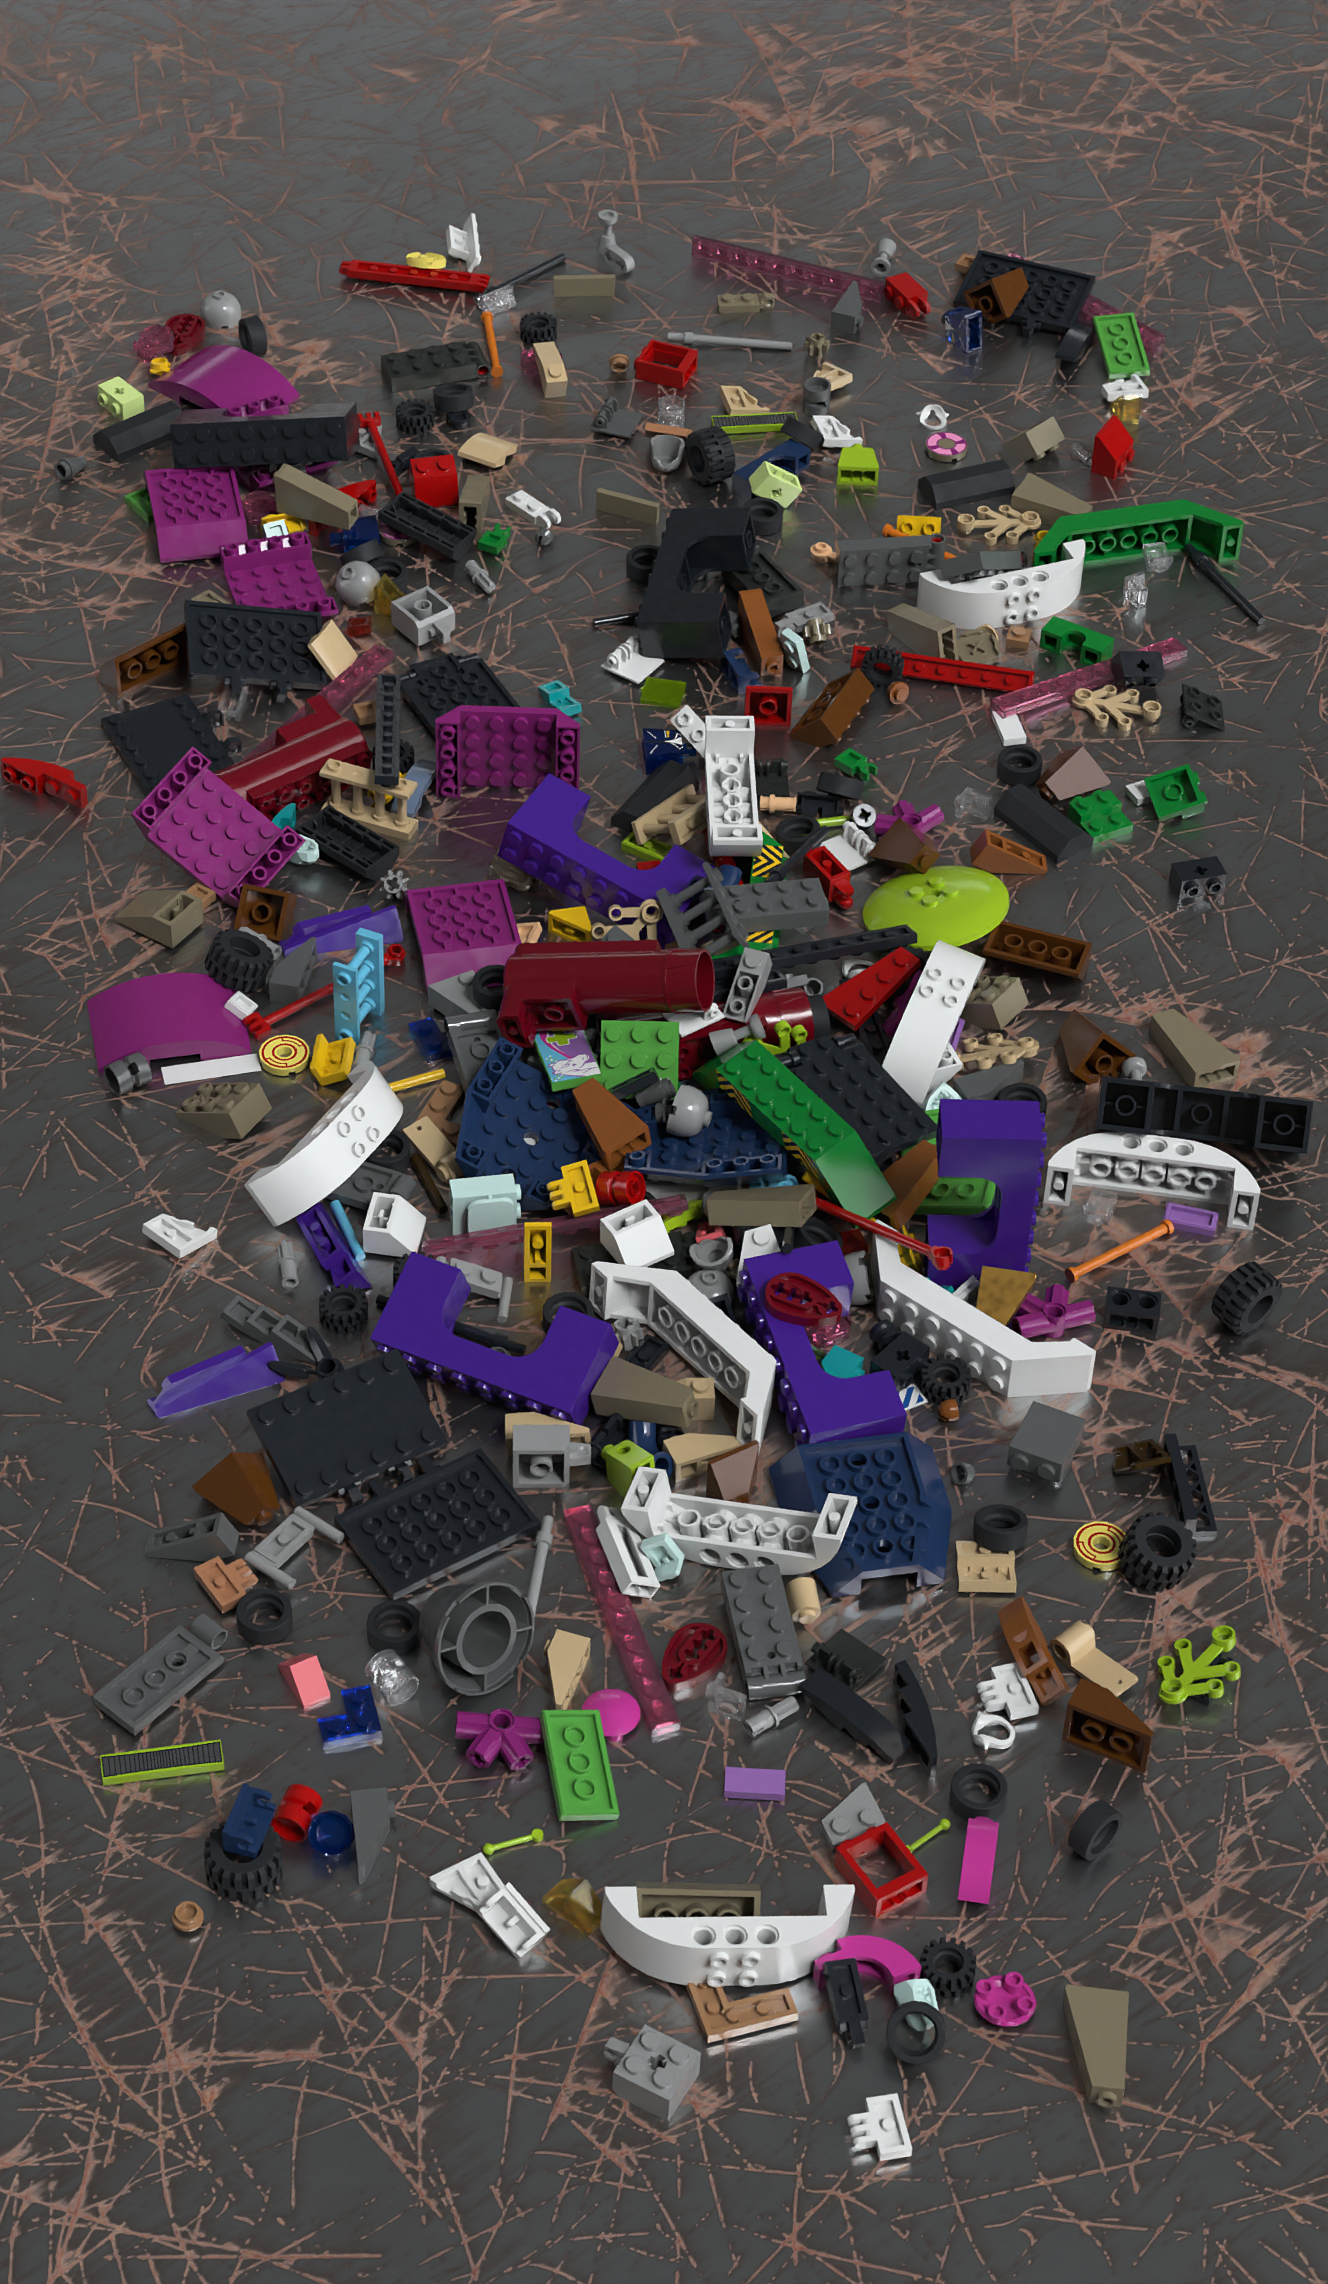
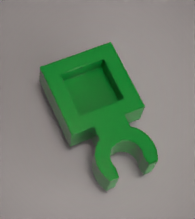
M497 523L494 526V532L487 530L477 541V549L498 555L507 544V539L511 536V527L508 526L507 529L501 530V524Z
M848 748L834 758V766L851 776L857 773L862 780L868 781L869 773L874 776L877 775V766L873 763H867V757L851 748Z

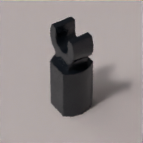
M412 446L398 455L395 460L391 461L397 476L400 475L402 470L405 471L409 468L410 459H413L419 452L418 449Z

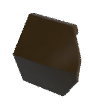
M1147 1439L1117 1446L1112 1469L1115 1474L1143 1473L1165 1468L1172 1460L1171 1456L1153 1439Z

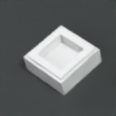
M237 991L224 1007L243 1020L246 1016L254 1013L258 1005L243 993Z

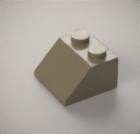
M1054 416L1024 430L1000 446L1003 450L1024 462L1031 458L1036 461L1045 456L1044 451L1047 450L1049 453L1059 448L1058 443L1064 440L1065 437Z

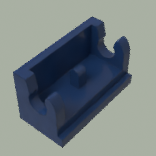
M741 648L725 650L724 658H721V669L738 694L745 693L746 686H762L761 682H758L756 679L760 675L757 672H751L746 664V660L734 657L744 653Z
M243 1783L222 1831L223 1850L252 1858L257 1857L277 1810L276 1804L269 1802L273 1794Z

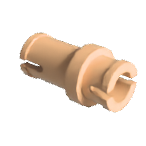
M770 794V797L760 796V811H769V813H775V811L796 812V797H775V794Z

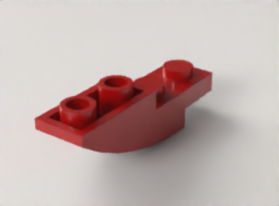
M373 479L337 489L358 500V513L374 502L377 497L376 481ZM308 520L309 534L317 537L330 527V525Z
M3 757L0 760L2 779L37 796L46 791L81 809L88 805L87 787L75 780L73 771L52 763L27 758Z

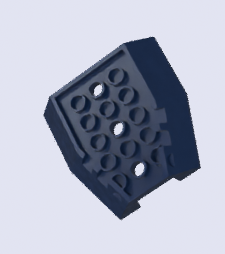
M500 1037L466 1091L455 1161L466 1178L513 1173L515 1184H520L521 1200H517V1203H520L521 1211L546 1210L554 1202L550 1200L549 1194L551 1192L548 1191L546 1185L564 1178L561 1170L562 1166L587 1160V1164L590 1165L602 1160L576 1109L572 1093L573 1089L552 1091L546 1074L519 1061L523 1048ZM546 1102H554L559 1108L552 1109L547 1106ZM622 1102L631 1111L635 1110L634 1107ZM524 1138H532L537 1144H527Z
M721 1088L702 1091L709 1102L708 1111L713 1112L709 1126H703L701 1131L693 1137L683 1138L667 1133L666 1123H657L655 1114L656 1104L632 1110L637 1117L648 1125L652 1144L642 1151L626 1153L624 1171H639L645 1181H670L681 1185L689 1183L697 1184L700 1187L787 1181L789 1152Z
M908 1432L798 1445L768 1468L778 1508L821 1514L829 1493L857 1497V1504L838 1552L831 1561L813 1570L832 1598L860 1594L862 1579L912 1573L916 1587L944 1583L952 1509L933 1448ZM861 1461L865 1465L856 1466L853 1465L852 1462ZM872 1503L875 1506H877V1508L869 1509L866 1508L864 1505ZM886 1547L891 1551L882 1553L877 1548Z

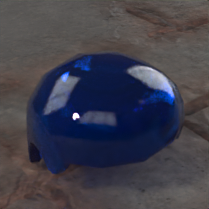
M328 1810L315 1815L307 1829L308 1843L314 1852L323 1857L330 1858L344 1854L350 1849L355 1837L354 1827L345 1814L334 1810Z

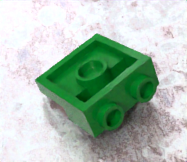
M1189 764L1144 778L1146 789L1159 822L1180 815L1184 819L1205 812L1204 805L1208 804L1204 790L1199 791L1197 786L1200 784L1196 771L1192 772Z
M1096 790L1091 796L1085 798L1077 796L1069 802L1067 817L1094 838L1093 844L1133 832V823L1121 811L1122 803L1111 790L1104 792Z

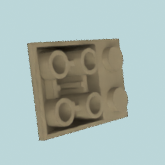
M183 890L144 891L118 913L114 920L173 949L203 922L202 899Z
M979 976L960 1018L981 1029L1002 1030L1028 1004L1020 978Z
M205 1082L198 1086L197 1091L190 1098L182 1102V1106L175 1112V1115L223 1139H242L272 1107L260 1083Z

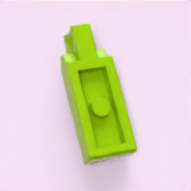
M692 1199L683 1205H674L660 1212L659 1215L662 1218L667 1233H670V1230L686 1226L689 1220H698L704 1215L702 1212V1200Z

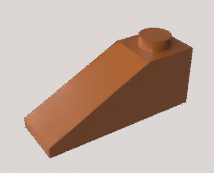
M987 829L982 832L969 848L971 864L978 869H984L991 873L1046 874L1048 871L1045 855Z

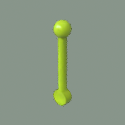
M941 1819L937 1827L910 1846L906 1845L912 1853L913 1850L940 1831L948 1830L951 1826L948 1819Z
M534 1829L530 1835L494 1845L486 1843L482 1850L484 1854L491 1855L495 1850L527 1841L541 1842L544 1833L541 1829Z

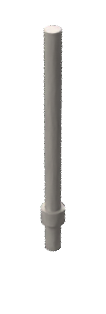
M686 331L685 333L668 332V341H679L690 345L692 343L792 351V342L697 335Z
M548 1515L542 1517L540 1532L536 1534L534 1543L536 1553L527 1594L533 1609L534 1618L547 1551L551 1549L553 1541L551 1531L554 1519Z

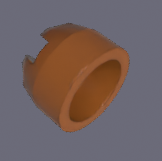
M955 1398L940 1403L938 1406L940 1419L949 1422L959 1420V1411Z

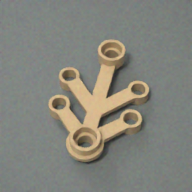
M1008 505L999 506L998 513L990 510L987 506H979L977 508V517L982 520H975L974 516L970 514H961L957 518V528L961 533H970L973 528L995 527L984 534V543L990 546L995 545L997 537L1010 527L1016 528L1006 533L1005 541L1008 544L1014 545L1018 543L1019 536L1025 531H1033L1041 526V519L1038 513L1026 511L1022 514L1013 510Z
M1105 685L1102 689L1094 692L1081 688L1076 690L1072 696L1073 705L1090 712L1095 717L1094 723L1098 727H1106L1108 725L1109 715L1101 712L1097 707L1104 708L1118 722L1117 728L1121 731H1129L1132 720L1120 711L1143 715L1144 719L1150 722L1156 721L1161 713V705L1156 701H1146L1143 706L1132 705L1139 700V691L1136 689H1128L1125 693L1116 695L1117 688L1115 686Z
M647 899L641 903L640 907L621 908L617 904L609 907L608 915L613 921H619L622 917H638L632 924L616 925L634 940H639V931L645 925L647 926V938L645 940H657L656 923L661 920L664 913L659 901ZM649 907H654L655 912L649 915L646 913ZM614 909L620 910V914L616 917L611 915ZM595 923L591 927V933L594 938L602 939L614 925L604 926L602 923ZM597 927L603 928V932L599 935L594 933Z
M992 1033L987 1036L988 1045L978 1044L977 1038L963 1040L964 1051H975V1053L960 1055V1052H955L963 1064L959 1071L964 1068V1062L976 1060L978 1069H988L1000 1058L1002 1064H1013L1019 1057L1029 1058L1037 1055L1039 1042L1032 1037H1023L1018 1041L1004 1040L1002 1034Z

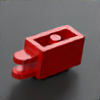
M907 272L885 279L884 296L904 315H911L916 318L920 316V311L924 314L931 312L930 303L927 302L928 291Z
M824 845L810 850L803 857L802 876L805 879L819 878L828 903L834 901L841 908H852L853 900L850 897L854 894V888L850 884L851 873Z

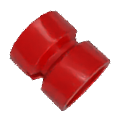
M604 1171L600 1173L596 1181V1196L599 1202L606 1206L634 1205L644 1200L646 1193L645 1179L639 1171H623L622 1173L619 1171Z
M302 1784L288 1786L270 1824L274 1832H277L280 1838L289 1842L301 1843L305 1841L313 1826V1821H315L321 1810L323 1799L320 1794L308 1786Z

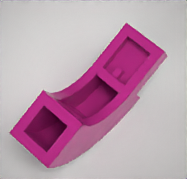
M987 1817L968 1818L958 1900L989 1904L999 1822H993Z
M855 1935L837 1939L834 1953H825L814 1960L813 1980L818 1988L826 1985L822 1965L827 1961L855 1958L859 1975H867L879 1980L886 1986L891 1995L894 1994L895 1984L906 1980L920 1979L921 1965L905 1948L890 1940L870 1935Z

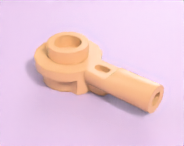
M818 542L810 548L813 560L824 563L836 562V553L832 552V548L826 543Z

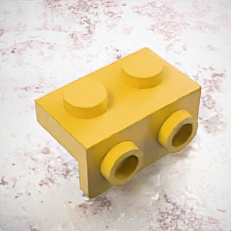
M322 1033L317 1035L309 1068L312 1076L317 1078L321 1086L349 1079L347 1075L351 1070L356 1045L352 1037L328 1043Z

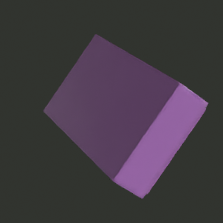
M1167 1202L1163 1220L1169 1219L1174 1229L1214 1237L1219 1213Z
M725 1767L724 1798L784 1801L786 1770Z

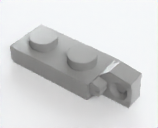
M822 602L787 613L783 619L774 624L777 637L779 638L781 632L786 628L791 629L795 633L802 632L804 626H807L806 621L822 618L824 624L833 621L834 613Z

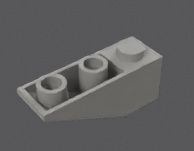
M744 948L723 1011L725 1019L747 1024L765 988L772 967L769 953Z

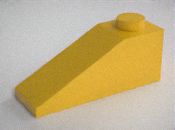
M524 1222V1283L551 1282L552 1222Z

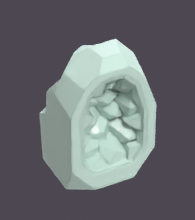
M299 834L306 841L287 863L299 866L311 865L319 858L318 844L313 839Z
M940 1082L924 1100L921 1108L923 1111L939 1109L940 1099L962 1098L948 1084Z
M928 1979L906 1980L894 1985V1996L896 1997L898 2007L903 2003L915 2000L927 2002L938 2010L935 1991ZM914 2013L904 2017L908 2025L917 2031H926L934 2026L931 2020L923 2014Z

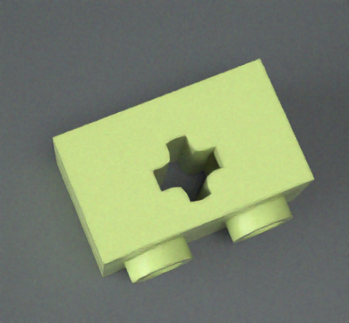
M119 376L98 385L97 399L99 404L123 421L145 411L143 394Z
M764 461L748 478L752 487L751 490L757 497L773 499L784 508H787L802 492L796 475L767 461Z

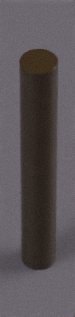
M418 1154L412 1155L410 1161L440 1214L446 1213L448 1206Z

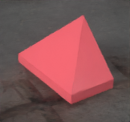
M709 1221L698 1224L696 1233L698 1244L704 1239L716 1240L720 1236L728 1237L726 1226L709 1225Z

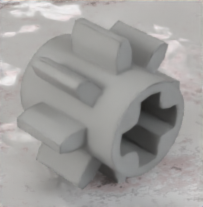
M388 870L389 876L387 878H380L384 882V887L380 888V891L389 892L387 895L388 899H392L394 894H396L397 898L401 900L402 893L409 890L406 888V883L411 880L409 878H402L403 871L399 870L397 875H394L392 870ZM397 881L400 887L398 889L394 888L391 882Z
M621 1317L614 1322L615 1328L613 1330L623 1345L622 1350L630 1351L636 1346L638 1347V1340L644 1339L643 1328L640 1327L639 1321H634L631 1317Z

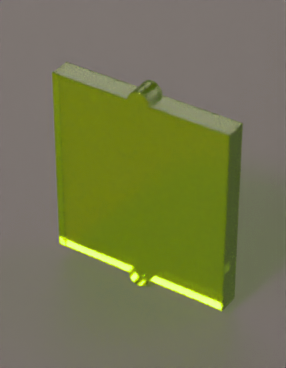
M647 677L644 687L641 688L640 704L680 709L682 699L685 698L686 682Z

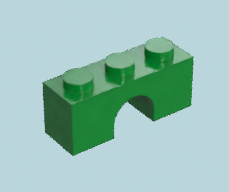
M1053 616L1041 629L1039 648L1058 655L1066 649H1077L1081 651V664L1101 670L1112 657L1114 638Z

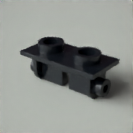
M812 791L797 792L796 813H800V815L817 817L818 809H822V817L824 818L844 815L845 796L833 793L827 795L816 794Z
M619 1413L610 1414L594 1434L591 1442L588 1443L591 1444L592 1464L604 1468L606 1461L601 1457L603 1448L609 1444L615 1446L623 1442L628 1435V1428L623 1427V1417Z

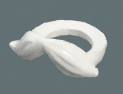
M937 404L927 405L920 412L916 413L920 417V425L933 431L944 428L947 423L946 418L949 416ZM931 410L935 411L936 416L941 422L940 425L929 426L925 423Z
M862 959L842 960V974L846 979L852 978L865 969H856L848 972L851 966L855 964L871 966L874 963Z
M977 1712V1717L971 1728L974 1744L984 1747L985 1750L988 1748L1007 1749L1010 1747L1015 1738V1731L1011 1724L1001 1716ZM996 1722L1008 1730L1009 1738L1000 1740L986 1734L979 1735L978 1730L990 1723Z

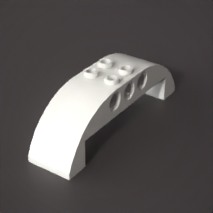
M1081 539L1063 543L1060 562L951 584L948 579H943L941 569L920 573L916 608L955 623V628L975 630L984 624H988L994 629L1049 617L1067 608L1079 594L1085 556V541Z
M706 716L705 795L710 856H760L762 852L763 834L762 824L758 822L754 767V716Z
M941 940L937 941L926 963L882 1065L920 1107L923 1105L938 1065L986 960Z
M362 1060L347 1075L353 1085L279 1164L259 1169L244 1185L274 1227L303 1213L340 1186L358 1169L399 1122L403 1113V1105L372 1061Z
M1102 1132L1076 1139L1053 1155L1048 1163L1043 1203L1069 1206L1072 1185L1225 1204L1228 1205L1227 1227L1253 1231L1260 1187L1249 1170L1238 1160L1210 1145L1186 1139L1130 1132Z
M639 1466L621 1506V1512L646 1538L667 1532L685 1555L684 1559L730 1569H745L778 1564L781 1575H796L818 1569L831 1561L835 1556L857 1504V1497L829 1493L821 1514L671 1493L666 1470Z
M854 1884L823 1885L818 1916L639 1918L636 1887H605L600 1928L606 1941L626 1962L645 1974L666 1982L681 1985L695 1983V1986H698V1983H708L711 1987L738 1985L751 1987L754 1985L778 1984L795 1980L813 1972L814 1960L825 1953L835 1952L837 1939L844 1938L848 1929L855 1887Z

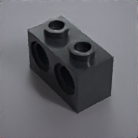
M1108 1286L1103 1328L1157 1335L1162 1293Z

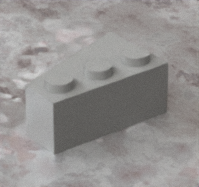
M473 970L428 985V1008L432 1011L438 1010L445 1015V1018L488 1010L479 1006L474 1000L473 977L475 972Z

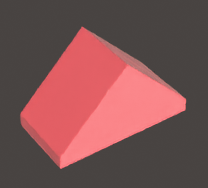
M303 1653L278 1664V1669L303 1709L331 1698L316 1655Z

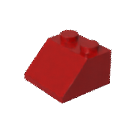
M1112 415L1095 435L1090 471L1111 479H1115L1119 473H1122L1126 464L1131 462L1135 455V450H1133L1134 440L1115 415Z
M453 454L410 459L408 474L413 497L434 508L459 506L458 478Z
M746 686L744 716H754V725L790 727L793 687Z

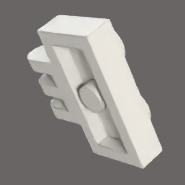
M1017 1662L991 1667L990 1675L992 1680L980 1682L976 1686L978 1693L981 1694L982 1702L985 1703L984 1707L987 1712L1005 1709L1010 1720L1038 1714L1039 1705L1027 1678L1023 1676Z
M897 2093L866 2098L865 2107L867 2112L853 2114L847 2118L848 2125L852 2127L850 2129L851 2137L855 2138L853 2140L855 2149L876 2147L880 2161L912 2155V2146Z

